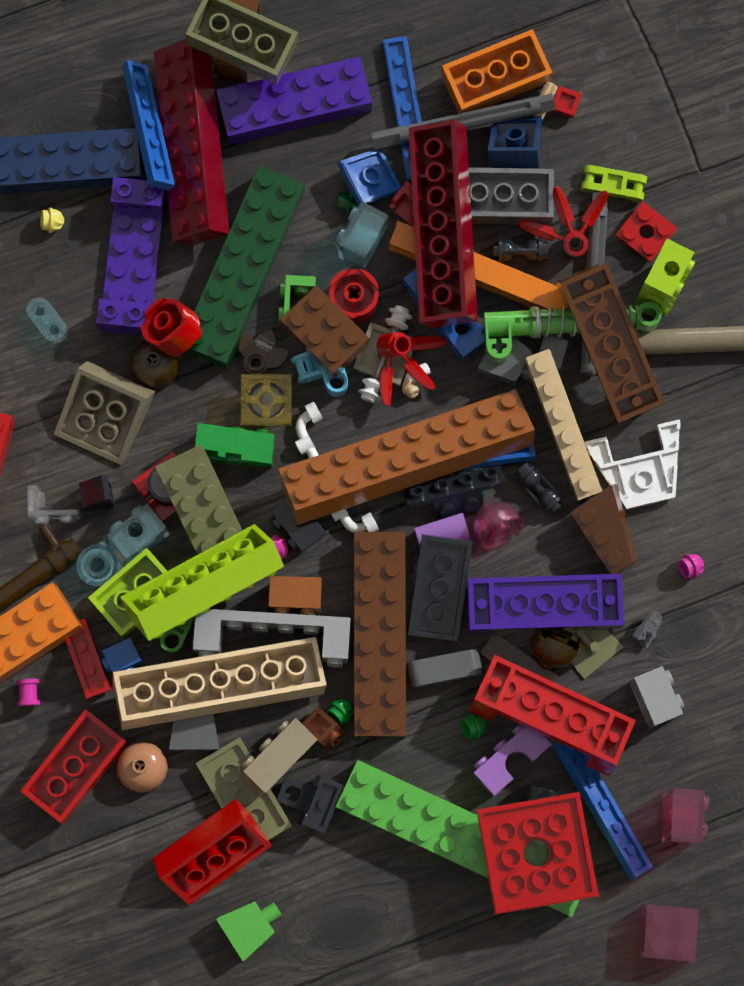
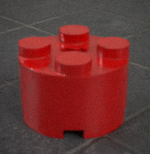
M345 269L339 272L331 281L329 298L355 324L368 320L378 307V284L375 278L365 270ZM358 293V299H350L349 294L355 295Z
M160 298L153 302L144 314L146 317L144 325L141 324V332L145 340L173 357H179L182 353L186 352L202 336L197 314L174 298Z

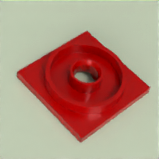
M580 792L476 810L494 914L599 896ZM539 840L548 847V860L541 866H532L524 858V848L530 841Z

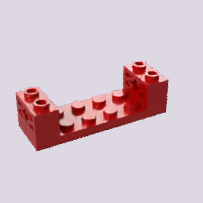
M494 655L469 709V712L491 722L497 713L589 756L585 766L607 776L617 766L636 721Z

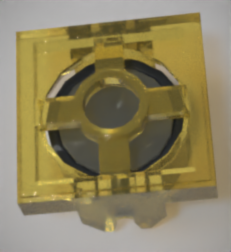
M241 374V426H292V374Z

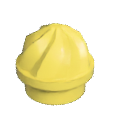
M53 208L41 211V230H47L48 233H52L63 226L64 218L60 211Z

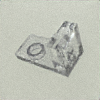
M38 485L28 486V517L34 519V523H49L50 519H60L62 523L75 522V518H81L79 510H41V507H45V493L41 492Z

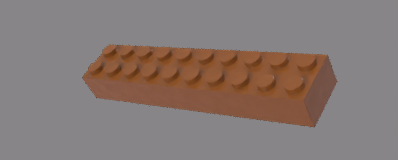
M515 389L279 468L280 484L296 524L299 525L534 445L535 429Z

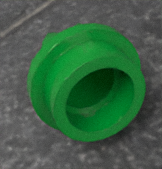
M344 699L332 702L327 710V715L340 726L343 723H348L353 714L351 703Z
M470 714L461 721V728L467 739L474 738L476 740L486 732L487 722L478 715Z

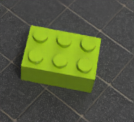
M146 548L88 598L120 636L125 639L137 627L132 623L121 596L167 572V570Z

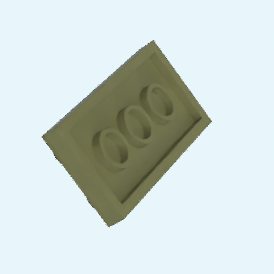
M239 737L200 760L196 765L221 808L236 799L250 812L267 839L270 840L292 827L271 789L260 798L239 777L244 771L240 766L251 756Z

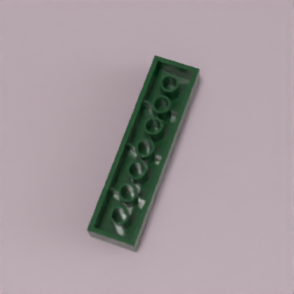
M260 165L258 166L230 229V234L227 236L194 311L200 321L202 336L198 341H195L186 353L228 370L239 341L247 327L305 193L304 183Z

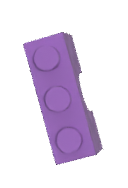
M520 724L512 731L515 736L507 742L503 739L493 748L496 753L488 759L484 756L474 765L477 770L473 775L492 796H495L514 779L505 767L508 755L520 753L530 762H533L552 745L544 735Z

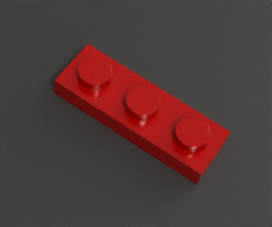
M84 618L79 620L83 630L67 638L66 643L86 699L89 700L110 692L112 689L88 622Z

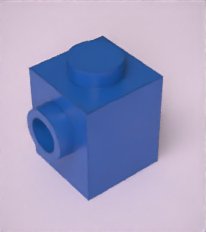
M131 638L103 650L105 657L101 658L106 671H112V673L134 669L133 667L143 663Z

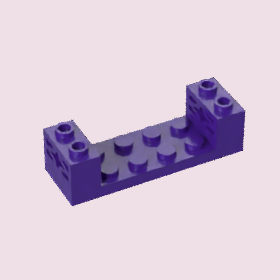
M113 177L111 193L113 216L103 299L99 298L96 321L100 332L143 336L141 324L144 325L146 320L144 314L154 302L166 192L165 189L149 186L147 180Z
M622 574L469 578L467 580L468 634L494 633L495 630L574 627H594V630L620 629L624 626Z

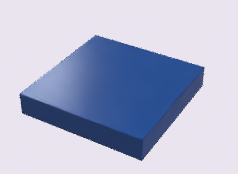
M382 148L350 157L337 164L359 208L394 196L402 188Z

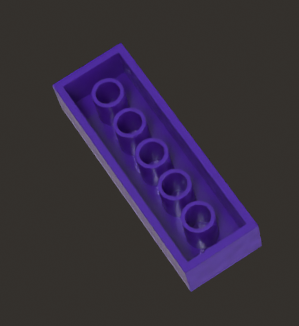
M361 57L282 74L277 85L261 79L216 90L229 145L372 112V100Z

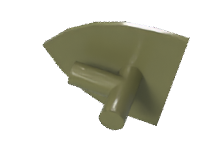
M594 627L564 628L573 633L571 637L577 642L579 638L583 643L578 657L572 663L583 679L623 648L608 630H594Z

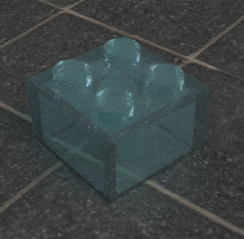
M361 202L358 208L354 206L348 217L349 224L347 229L342 228L336 240L338 242L336 248H338L339 258L365 270L387 230L388 215Z

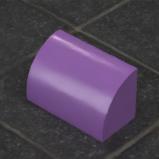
M463 513L414 528L419 548L421 534L470 540Z

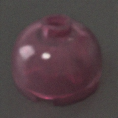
M487 502L479 508V512L473 520V533L481 547L484 546L486 550H493L509 543V539L506 538L513 533L517 537L524 528L525 522L512 505L506 502Z

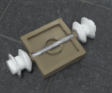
M396 305L395 308H389L392 316L391 318H386L385 322L390 329L370 322L366 333L370 338L369 346L357 356L353 367L354 371L371 376V378L362 379L365 388L358 390L362 394L361 398L365 401L375 403L376 400L382 399L378 395L380 390V369L386 367V358L378 353L376 343L379 336L384 333H394L409 328L405 322L406 319H412V316L405 307ZM411 349L406 354L408 358L412 356L413 351ZM402 357L391 358L390 368L393 369L392 384L400 387L406 372L404 368L406 362Z

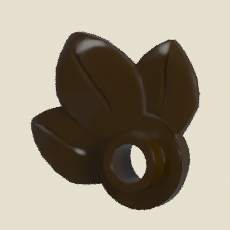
M272 329L260 333L255 339L244 333L239 341V351L244 357V368L251 375H261L267 368H278L283 364L288 355L287 349L276 348V339ZM259 360L261 364L259 367H253L251 362Z

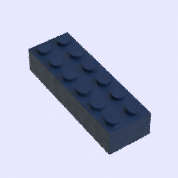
M136 128L0 137V194L112 186L113 177L142 180L141 149Z

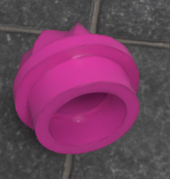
M275 534L270 539L274 541L279 556L283 559L288 553V546L284 537L281 538L278 534Z
M686 554L683 556V559L678 561L679 571L686 579L697 578L703 572L704 561L696 554Z

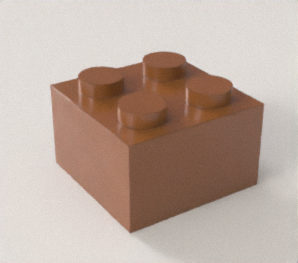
M270 576V612L282 614L300 613V615L321 614L322 578Z

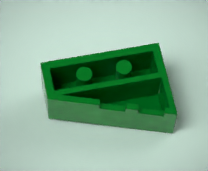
M197 423L195 447L202 445L211 463L272 468L275 435L270 434L269 430L255 429V431H249L241 427L229 428Z

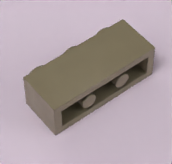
M297 718L291 723L286 720L276 730L279 735L273 741L268 738L258 748L261 753L256 758L250 756L240 766L244 771L239 777L260 798L318 740Z

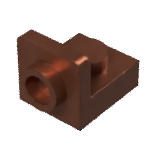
M318 706L302 723L328 751L339 745L346 734L341 726Z

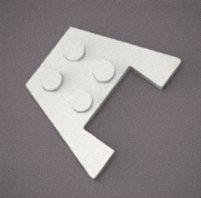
M680 420L656 426L662 446L661 451L615 462L612 459L607 437L584 442L588 453L608 484H618L621 503L625 510L675 498Z

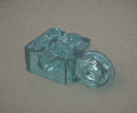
M148 504L144 507L139 505L129 513L130 518L124 522L121 520L110 527V533L102 537V541L85 548L80 553L76 562L77 572L86 584L102 586L144 549L147 548L150 551L170 535L165 525ZM136 529H142V530H143V531H142V534H141L140 536H138V537H132V536H131V535H132V532H133L134 530H136ZM96 560L104 562V569L100 572H93L91 569L93 562Z

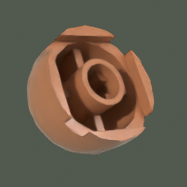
M145 741L134 742L125 747L120 753L116 764L117 775L122 784L128 789L139 793L151 792L158 788L166 777L168 771L167 758L163 751L153 743Z

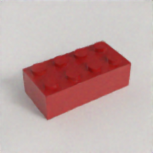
M85 709L22 788L21 792L58 822L65 824L128 742Z

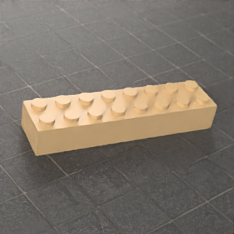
M316 637L113 672V687L122 730L322 695L326 688V680Z

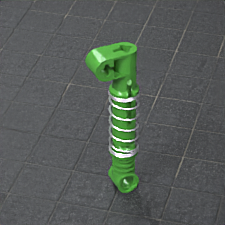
M644 302L641 305H634V308L632 305H628L626 309L635 330L644 332L654 330L662 315L660 307L654 302ZM565 305L563 309H553L550 306L549 309L540 310L538 306H535L525 311L484 313L485 353L489 361L495 364H501L508 360L512 348L511 336L529 335L531 338L537 339L541 335L547 338L549 334H556L557 337H561L562 334L569 333L574 337L576 333H580L570 308H566ZM649 312L654 316V320L650 322L645 321L641 314ZM507 336V338H501L500 348L502 353H497L495 349L496 339H489V337Z

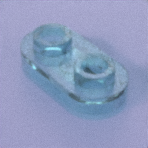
M34 298L28 303L26 308L27 315L43 337L50 343L63 341L67 336V326L51 304L44 298ZM39 308L44 309V314L41 316L36 315V310ZM52 328H59L58 334H51Z

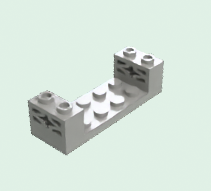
M209 609L205 613L195 615L193 650L200 657L220 654L222 652L223 626L228 627L227 630L243 631V627H252L253 632L267 633L268 628L278 629V633L294 634V630H303L304 635L318 636L319 632H324L322 662H327L328 667L341 668L343 663L348 664L350 618L217 609Z

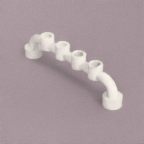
M315 402L305 406L307 411L299 416L295 428L299 440L295 441L301 455L307 453L309 458L318 456V453L306 431V424L309 420H312L314 424L323 420ZM347 509L332 513L335 522L341 520L344 527L353 533L379 531L370 512L362 516L363 522L361 523L353 522Z

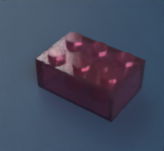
M673 788L663 792L661 843L684 845L703 843V838L706 839L708 834V824L704 823V812H708L709 798L705 796V790Z

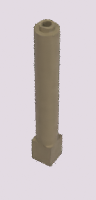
M744 326L654 329L649 332L635 330L645 355L744 351Z

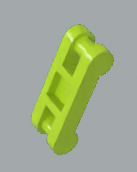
M593 165L584 166L583 174L585 179L581 182L580 188L582 192L593 193L605 190L609 196L625 198L634 202H642L644 200V193L642 191L643 186L647 183V176ZM595 177H602L601 184L594 183ZM627 182L634 184L633 190L626 189Z

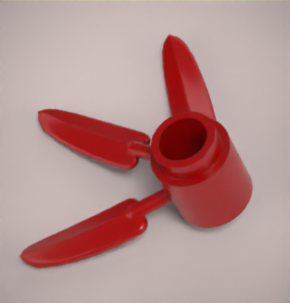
M556 186L553 189L554 203L561 224H566L569 232L565 236L556 234L555 228L531 220L519 221V226L523 230L545 240L553 241L555 238L563 241L562 244L565 252L570 256L578 257L583 255L588 248V240L583 233L588 226L591 227L595 224L605 206L608 192L605 190L601 191L595 197L581 219L584 223L580 231L573 230L571 225L574 217L562 189ZM573 238H577L580 241L577 247L570 245V241Z
M402 332L384 333L379 336L376 348L378 353L386 358V367L380 369V392L385 406H390L393 379V369L390 368L391 358L402 357L406 362L404 364L405 370L428 390H434L435 385L413 358H408L406 354L410 349L418 351L444 346L448 342L445 338L417 336L409 339Z

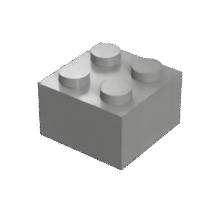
M663 666L629 681L648 729L683 714L684 703L679 694L675 695L671 686L674 684L672 675L669 670L665 671Z

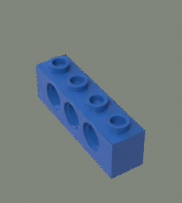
M415 269L403 278V286L418 304L417 269ZM474 322L459 324L466 326L468 332L464 335L456 333L454 328L458 325L436 328L441 336L448 341V345L461 362L485 346L484 328L479 323L477 325Z

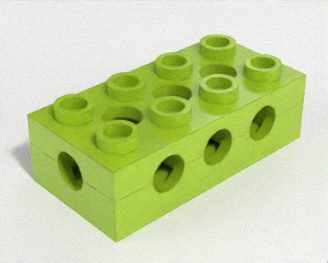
M666 239L634 305L654 302L660 307L662 314L668 315L695 264V261L691 260L694 252ZM644 312V313H646V314H648V315L654 317L651 313H649V312Z

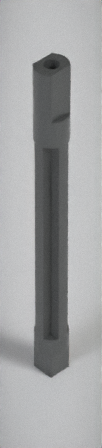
M551 93L372 132L374 149L409 142L410 127L455 119L464 125L466 129L553 111L556 110L555 101Z
M593 192L592 201L600 192ZM607 201L595 224L591 227L589 226L587 268L604 262ZM582 339L580 373L584 376H596L595 368Z

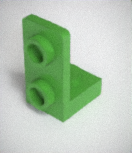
M286 275L285 283L281 282L280 297L284 298V307H279V322L290 311L291 291H295V294L307 295L316 286V277Z

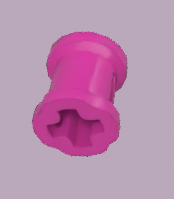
M39 679L16 680V685L19 686L20 699L17 702L18 707L40 705V701L37 698Z

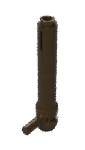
M48 524L41 525L39 531L51 549L45 553L43 558L0 587V611L56 572L61 573L64 571L69 563L72 562L74 564L79 560L78 557L83 553L73 538L67 541L64 539L62 542H59Z

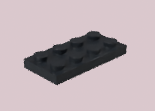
M421 534L407 630L408 635L458 641L473 544L472 540Z

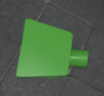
M253 902L220 916L216 920L242 961H244L275 933L269 923L282 916L274 902L262 910L256 902Z

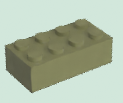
M202 0L185 34L187 45L275 85L278 84L298 43L297 31L229 0Z
M202 445L155 466L197 555L242 531Z

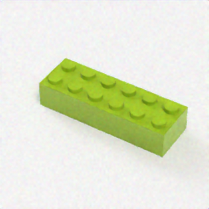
M253 524L121 596V599L132 623L150 641L151 639L161 637L166 631L175 626L183 625L191 617L205 613L213 605L230 599L233 594L252 587L255 582L264 577L274 575L284 565L274 541Z

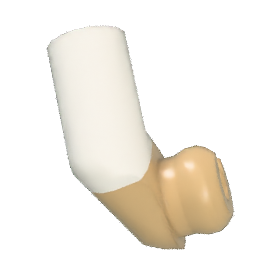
M426 363L419 365L427 375L430 374V368ZM407 372L402 385V391L409 398H414L418 395L419 388L416 386L417 381Z

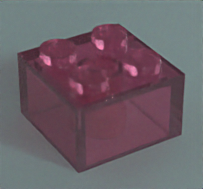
M643 905L640 957L696 962L699 909Z

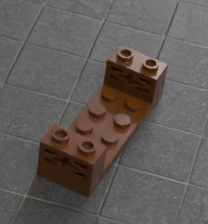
M600 262L556 281L564 304L569 306L605 392L606 396L603 398L612 419L620 423L664 404L665 402L608 264Z

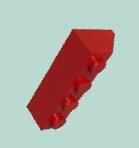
M234 799L155 856L153 860L160 879L190 905L272 845L250 812Z

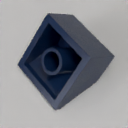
M542 116L520 117L493 123L488 145L490 168L540 169L542 158Z

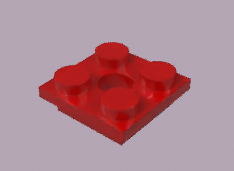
M642 201L615 237L651 263L662 249L666 239H670L678 228ZM641 228H649L653 236L648 239L643 238L639 230Z

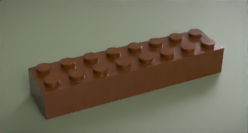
M354 532V738H405V532Z

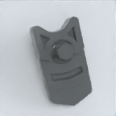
M650 610L642 624L636 627L632 638L640 640V646L648 648L653 638L656 637V631L662 623L661 614Z

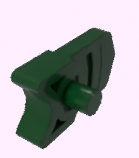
M340 191L336 206L345 208V212H351V209L369 212L373 207L371 203L359 208L351 191L349 193Z

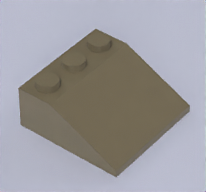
M87 361L76 372L53 435L122 465L148 412L155 391Z

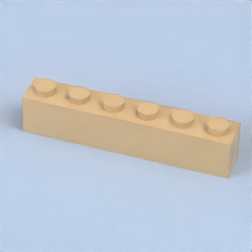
M550 349L524 358L576 500L600 493L602 491Z

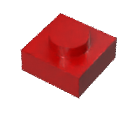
M559 86L554 98L556 110L552 112L573 119L582 93Z

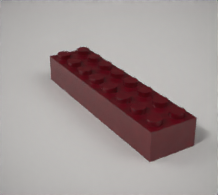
M186 39L153 52L160 122L175 183L170 191L167 190L172 241L193 246L230 233L211 55L187 45Z
M455 119L410 127L409 145L419 322L431 329L478 322L466 127Z

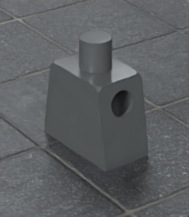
M507 336L494 338L496 339L495 349L497 353H502L500 348L501 338H507ZM511 336L512 348L507 361L495 364L489 361L485 354L477 369V374L510 386H515L520 376L533 383L524 358L531 356L533 352L514 336Z
M214 714L174 721L169 750L208 751L220 749Z

